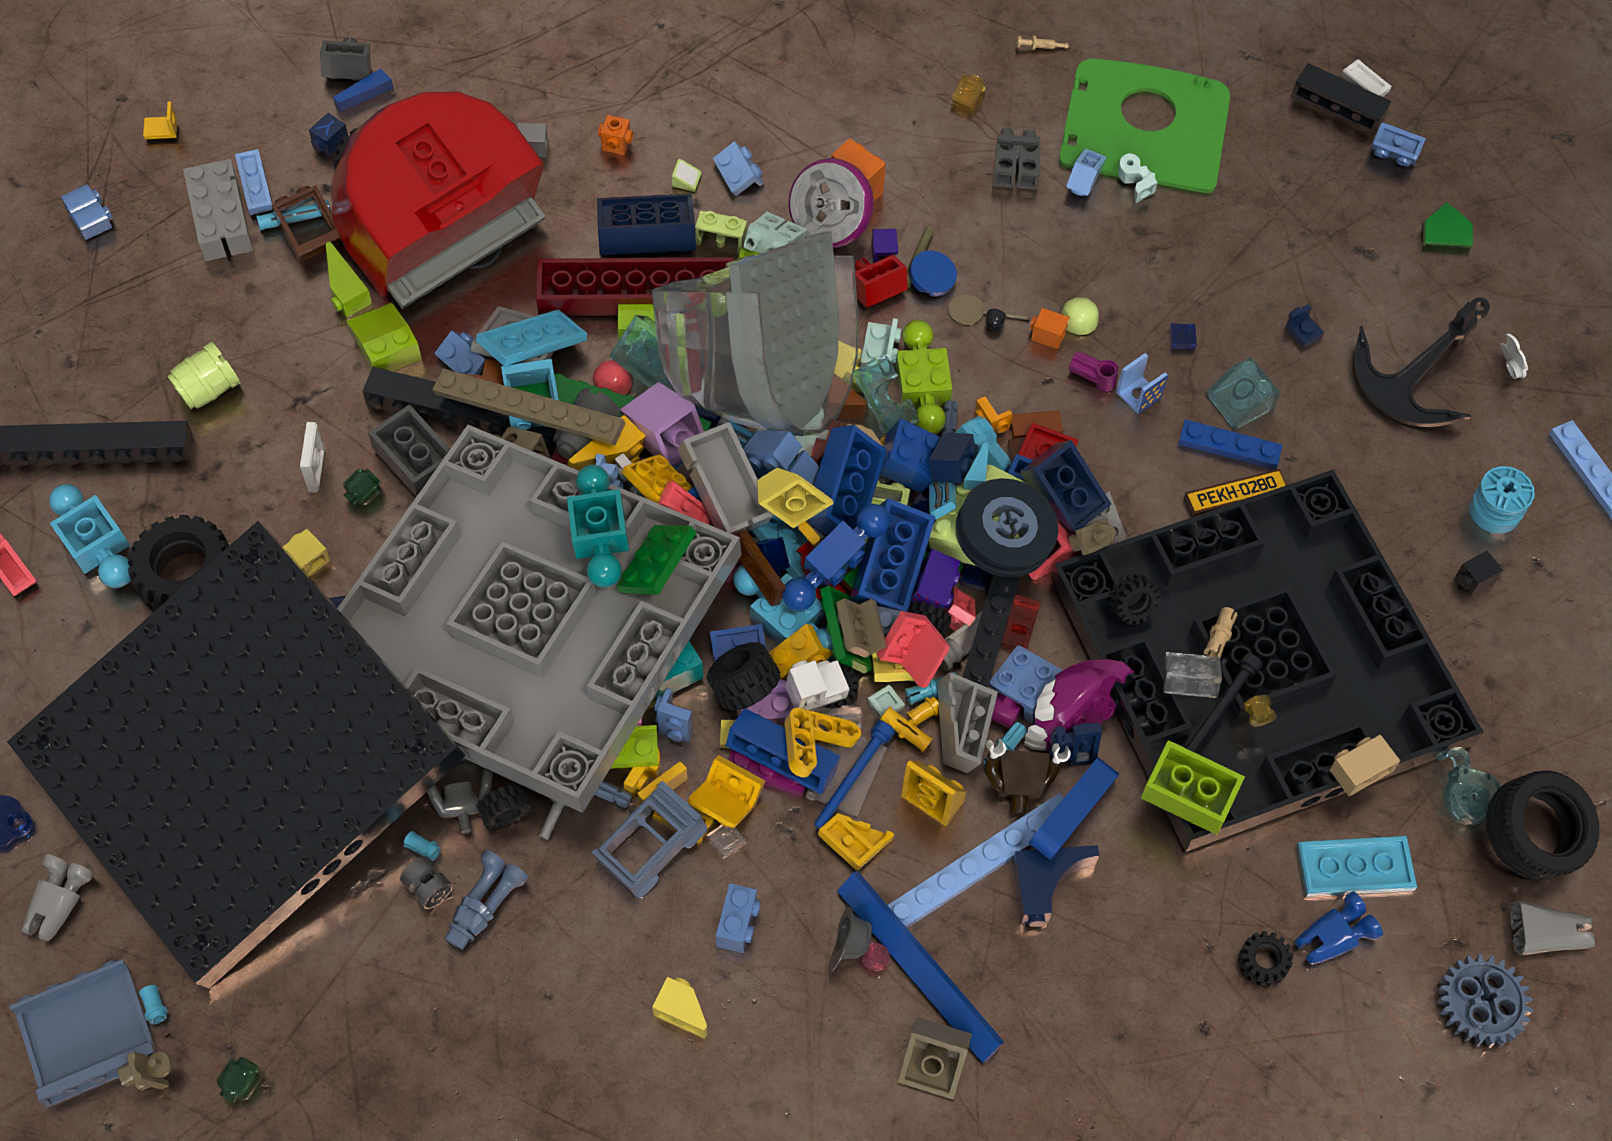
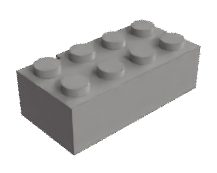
M231 159L184 168L183 171L198 243L204 260L209 261L227 257L221 238H226L231 256L253 251L237 176Z
M730 422L682 441L678 452L687 471L692 469L690 477L714 527L737 536L740 531L747 530L749 532L769 523L774 514L758 502V479Z

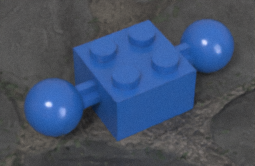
M878 504L864 506L857 515V526L853 530L842 521L805 557L804 569L809 574L805 578H793L785 584L786 588L782 593V598L788 608L793 611L809 609L815 602V589L819 585L823 588L832 585L835 588L845 578L844 574L849 567L854 569L864 559L862 556L865 554V540L868 537L882 536L890 526L889 513L883 506Z

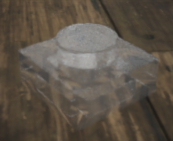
M720 825L707 834V839L723 859L746 844V840L736 827L730 828Z

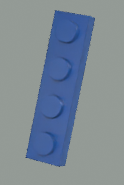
M1187 419L1184 420L1178 445L1273 470H1276L1278 467L1283 446L1279 443Z

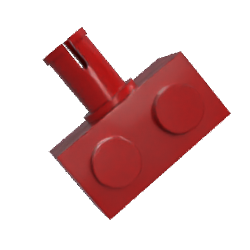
M891 255L873 264H870L866 258H861L862 261L860 259L856 261L854 265L856 271L852 272L854 296L866 308L908 290L907 267L896 256Z

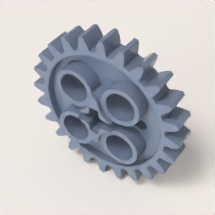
M1479 954L1474 962L1473 958L1469 955L1464 959V963L1459 959L1454 964V967L1450 966L1446 971L1447 975H1444L1440 980L1444 985L1440 986L1437 992L1444 996L1437 1003L1446 1005L1440 1014L1450 1016L1446 1025L1455 1024L1457 1026L1454 1034L1457 1035L1462 1031L1466 1033V1042L1474 1037L1476 1046H1479L1484 1040L1488 1048L1495 1044V1040L1499 1046H1503L1506 1043V1039L1512 1042L1516 1038V1034L1520 1035L1525 1030L1523 1026L1530 1022V1019L1526 1016L1530 1015L1533 1009L1526 1005L1533 998L1524 996V993L1530 988L1529 986H1521L1519 984L1524 978L1523 976L1514 977L1512 975L1515 971L1514 966L1508 970L1504 968L1505 960H1502L1497 965L1494 962V956L1491 955L1485 962L1482 954ZM1487 979L1493 980L1497 984V988L1491 987ZM1461 986L1467 987L1471 991V995H1466L1462 991ZM1498 1006L1505 1007L1509 1015L1501 1013ZM1472 1013L1479 1014L1483 1022L1476 1021Z

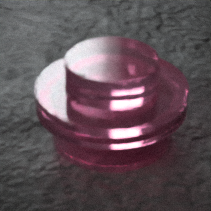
M871 943L868 951L861 956V961L868 970L881 971L888 965L890 955L884 945Z

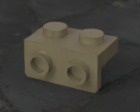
M844 598L836 602L838 609L837 618L842 626L843 643L847 651L866 658L886 648V641L875 600L870 599L862 604H857Z

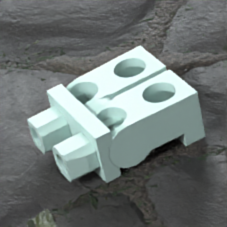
M766 212L749 225L744 248L761 254L805 238L808 229L790 221L785 223V219Z

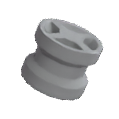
M950 638L946 639V642L949 644V651L939 666L946 672L952 669L955 662L959 663L964 659L962 649Z

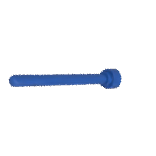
M881 720L875 723L871 729L872 739L815 820L814 825L817 829L824 826L832 817L879 746L891 740L895 730L888 723Z

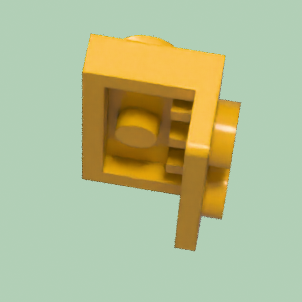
M807 623L769 652L781 672L780 679L786 681L789 670L792 669L794 664L800 661H807V663L816 661V664L826 661L833 655L831 649L822 646L813 626Z

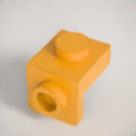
M985 396L976 401L974 418L977 416L985 418L996 433H1003L1011 426L1013 413L1011 410L997 415Z

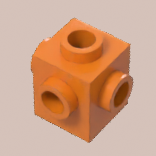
M606 116L604 124L601 123L598 129L602 151L625 155L628 144H631L633 139V130H630L629 119L619 116Z

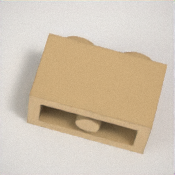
M1381 734L1373 739L1367 737L1356 745L1357 748L1350 752L1348 749H1345L1334 757L1335 762L1330 771L1349 797L1392 773L1399 764L1400 760Z

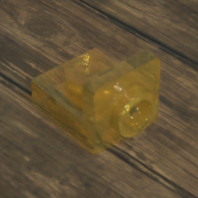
M963 74L951 98L952 102L973 111L980 94L985 91L983 80L972 74L970 76Z

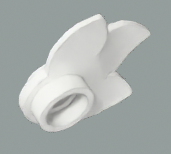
M1507 333V345L1504 343L1499 344L1507 360L1506 368L1513 379H1523L1527 376L1526 371H1528L1525 355L1520 350L1518 340L1512 334Z

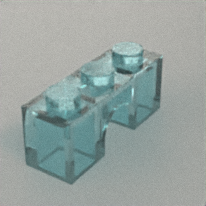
M887 354L874 358L852 372L857 386L862 390L867 399L868 407L874 412L879 422V427L885 435L900 418L914 425L920 422L918 412L911 399L895 403L888 395V385L898 375Z

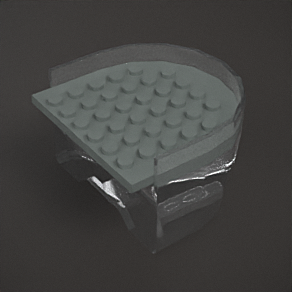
M823 231L758 255L739 258L725 263V269L697 279L676 281L652 290L656 337L663 370L681 398L690 401L707 412L734 423L759 430L790 431L795 436L821 434L838 418L850 393L858 357L859 318L854 256L833 255L832 231Z

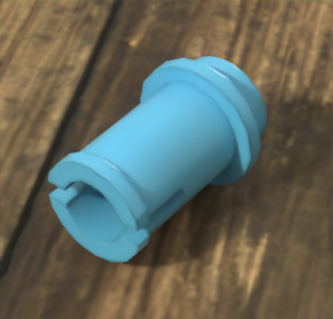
M414 831L409 832L403 842L405 848H409L421 856H428L432 862L438 857L441 850L436 841L430 842Z
M149 985L139 991V995L146 1010L144 1014L145 1019L150 1024L163 1022L167 1018L168 1009L162 1004L158 987L156 985Z

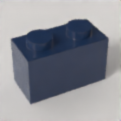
M943 433L929 458L932 482H963L978 455V445L974 443L973 434Z

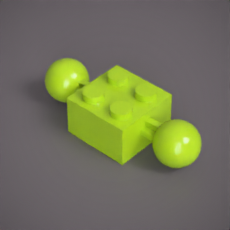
M913 320L904 327L902 332L903 342L910 350L897 351L895 369L901 409L918 408L914 414V424L933 434H937L943 429L946 422L945 413L940 406H945V402L951 400L952 396L947 349H927L934 338L933 330L927 322Z

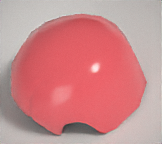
M603 361L593 373L592 380L595 387L608 388L622 395H626L632 388L633 377L626 365L621 361Z

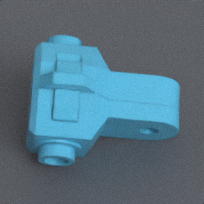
M977 416L967 421L955 432L973 434L974 443L978 445V453L984 442L989 443L987 464L1008 473L1012 464L1011 460L996 442L997 434L985 418Z

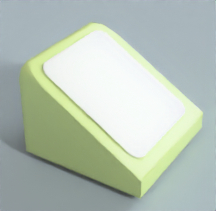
M678 159L672 174V187L695 192L702 172L684 160Z

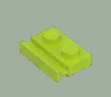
M657 725L636 726L611 768L658 766Z

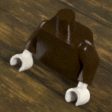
M991 739L986 741V747L990 753L987 754L985 774L999 797L1012 798L1011 813L1014 814L1028 813V799L1040 798L1049 790L1057 778L1063 764L1062 762L1067 761L1071 754L1068 746L1065 747L1063 753L1058 754L1060 749L1058 743L1052 746L1054 757L1050 758L1049 753L1006 750V745L1001 739L998 740L999 744L995 748Z

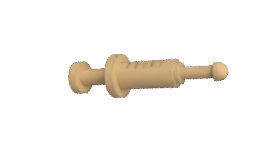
M1032 35L1031 40L1021 39V36L1016 38V47L1030 45L1031 50H1035V48L1054 49L1055 47H1064L1066 49L1069 47L1068 43H1056L1054 40L1037 39L1036 35Z

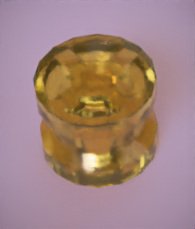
M1259 695L1244 703L1245 711L1250 714L1249 722L1251 726H1263L1276 719L1275 711L1270 708L1271 700L1268 695Z

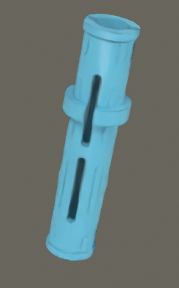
M325 200V202H326V204H327V206H328V208H329V210H330V212H331L329 202H328V200ZM315 203L303 205L282 214L283 217L292 215V217L285 218L287 224L321 217ZM312 210H317V211H314V212H309V213H305V214L296 215V214L303 213V212H308V211H312ZM273 213L256 216L260 231L279 226L276 220L271 221L275 219Z

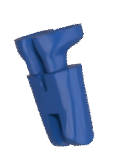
M1352 891L1345 896L1344 908L1341 912L1334 908L1304 930L1294 942L1301 949L1317 939L1320 941L1322 946L1312 951L1305 958L1310 965L1335 958L1358 947V939L1360 938L1377 940L1383 936V930L1379 922L1372 915L1365 916L1350 928L1348 923L1363 917L1366 913V906L1362 898Z

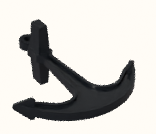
M1481 297L1473 299L1471 303L1468 302L1457 312L1455 318L1449 323L1448 331L1405 368L1395 374L1380 373L1373 367L1369 344L1363 326H1360L1355 348V373L1361 390L1371 404L1393 420L1411 426L1435 427L1471 419L1470 414L1423 408L1415 402L1412 392L1415 385L1452 343L1458 346L1469 335L1470 331L1476 327L1477 319L1487 316L1490 309L1489 302ZM1476 306H1482L1483 310H1476Z

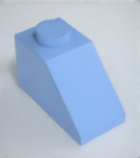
M1085 148L1074 164L1066 187L1071 189L1076 195L1088 196L1107 157Z

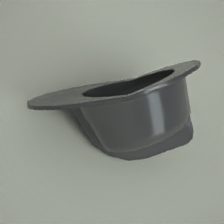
M847 907L842 914L837 940L829 962V972H833L841 959H857L863 956L869 949L872 925L864 919L854 916L851 907Z

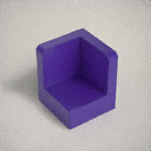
M896 228L872 229L871 247L873 263L879 261V255L898 254Z

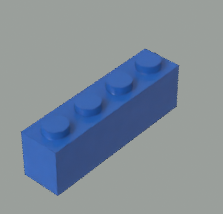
M744 708L730 727L726 742L727 747L821 795L835 776L841 756L815 744L816 767L808 777L795 775L788 765L785 728ZM795 738L800 745L806 746L802 740Z

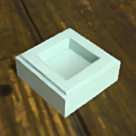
M890 684L868 697L867 700L879 718L882 717L889 706L897 713L905 708L904 702Z

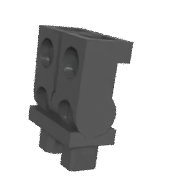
M1002 128L1000 134L997 135L992 186L1013 188L1016 165H1018L1016 188L1037 190L1040 177V137H1036L1035 130H1025L1022 136L1013 135L1014 131L1011 128Z

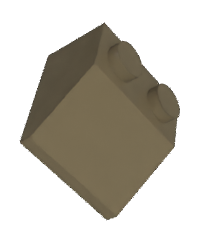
M917 1017L898 1083L954 1100L972 1034Z

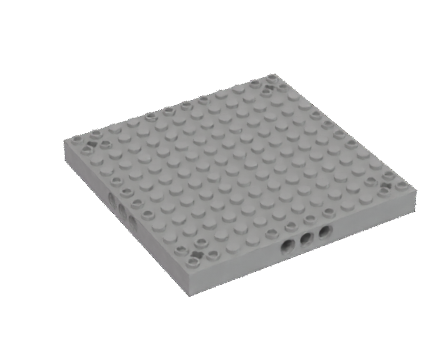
M467 425L338 609L466 754L465 759L583 813L742 555L740 537L610 484L607 491L620 489L629 543V551L611 554L621 564L622 572L620 578L634 558L635 552L646 539L649 530L654 525L692 526L697 533L659 595L621 593L616 587L617 583L607 588L598 587L589 580L587 575V565L592 557L576 559L572 544L567 497L582 495L576 486V477L579 470Z

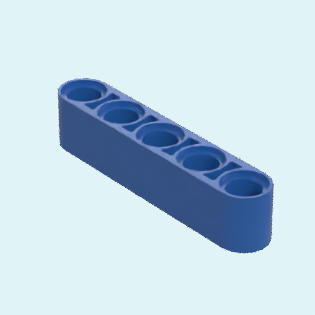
M1097 757L1028 843L1051 860L1116 780L1119 773Z

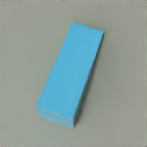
M983 443L964 479L963 489L973 490L979 484L986 482L989 443Z

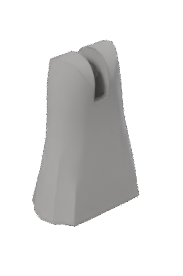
M1520 900L1513 903L1510 920L1512 930L1517 931L1513 935L1515 953L1518 955L1595 947L1594 934L1591 932H1581L1593 927L1592 917L1559 911Z

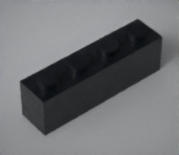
M1307 63L1296 80L1291 95L1372 134L1376 133L1391 104L1390 100Z

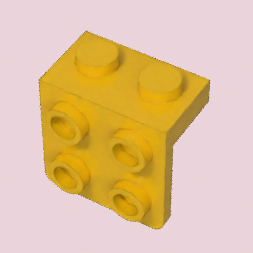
M718 755L712 763L705 782L689 796L687 802L698 812L705 813L718 820L721 825L735 828L755 807L766 781Z

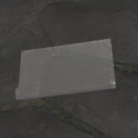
M860 736L855 745L850 748L829 743L826 749L841 756L836 774L822 795L808 789L805 795L806 798L812 801L819 800L827 804L870 740ZM879 746L838 806V810L855 818L858 817L887 747Z

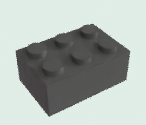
M410 404L368 432L373 450L416 497L450 450Z

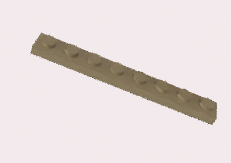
M442 369L432 389L435 395L611 445H616L626 424L623 418L447 369Z

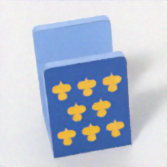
M1146 353L1122 369L1116 393L1137 414L1162 398L1168 378L1166 372L1150 383L1143 377L1148 360ZM1141 389L1139 399L1133 397V390Z

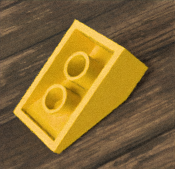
M623 415L621 418H623L626 424L616 445L592 440L569 459L567 466L580 471L585 466L596 465V454L604 455L606 462L610 464H616L615 458L623 453L631 463L638 462L640 460L639 454L644 449L642 445L645 435Z
M909 760L906 764L901 797L944 826H947L964 803L966 791L957 781L948 780L942 776L936 767L932 765L927 766L920 761Z

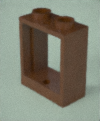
M316 185L311 188L309 186L302 187L297 190V194L291 197L282 196L275 200V204L272 205V213L299 263L326 251V243L329 241L334 247L343 243L332 220V214ZM310 201H314L330 232L299 245L282 214Z

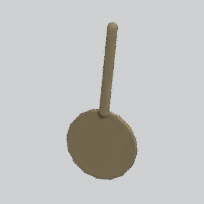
M961 294L954 297L948 306V313L951 319L961 325L978 323L988 311L984 309L981 300L969 294ZM1004 312L1006 317L1030 319L1029 315Z

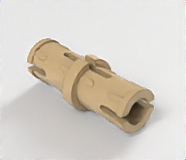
M1229 607L1221 609L1217 623L1210 630V640L1204 650V654H1208V658L1220 659L1226 641H1229L1231 638V629L1238 615L1237 612H1234V609Z

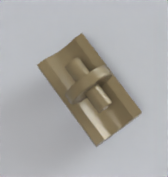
M1104 518L1075 530L1076 534L1069 537L1072 551L1081 550L1083 555H1087L1115 543L1116 535L1114 528L1109 524L1108 518Z
M132 1052L126 1055L128 1064L117 1069L123 1086L128 1087L135 1084L137 1089L142 1091L149 1087L163 1090L169 1087V1083L164 1077L170 1073L173 1063L170 1055L165 1052H156L151 1056Z

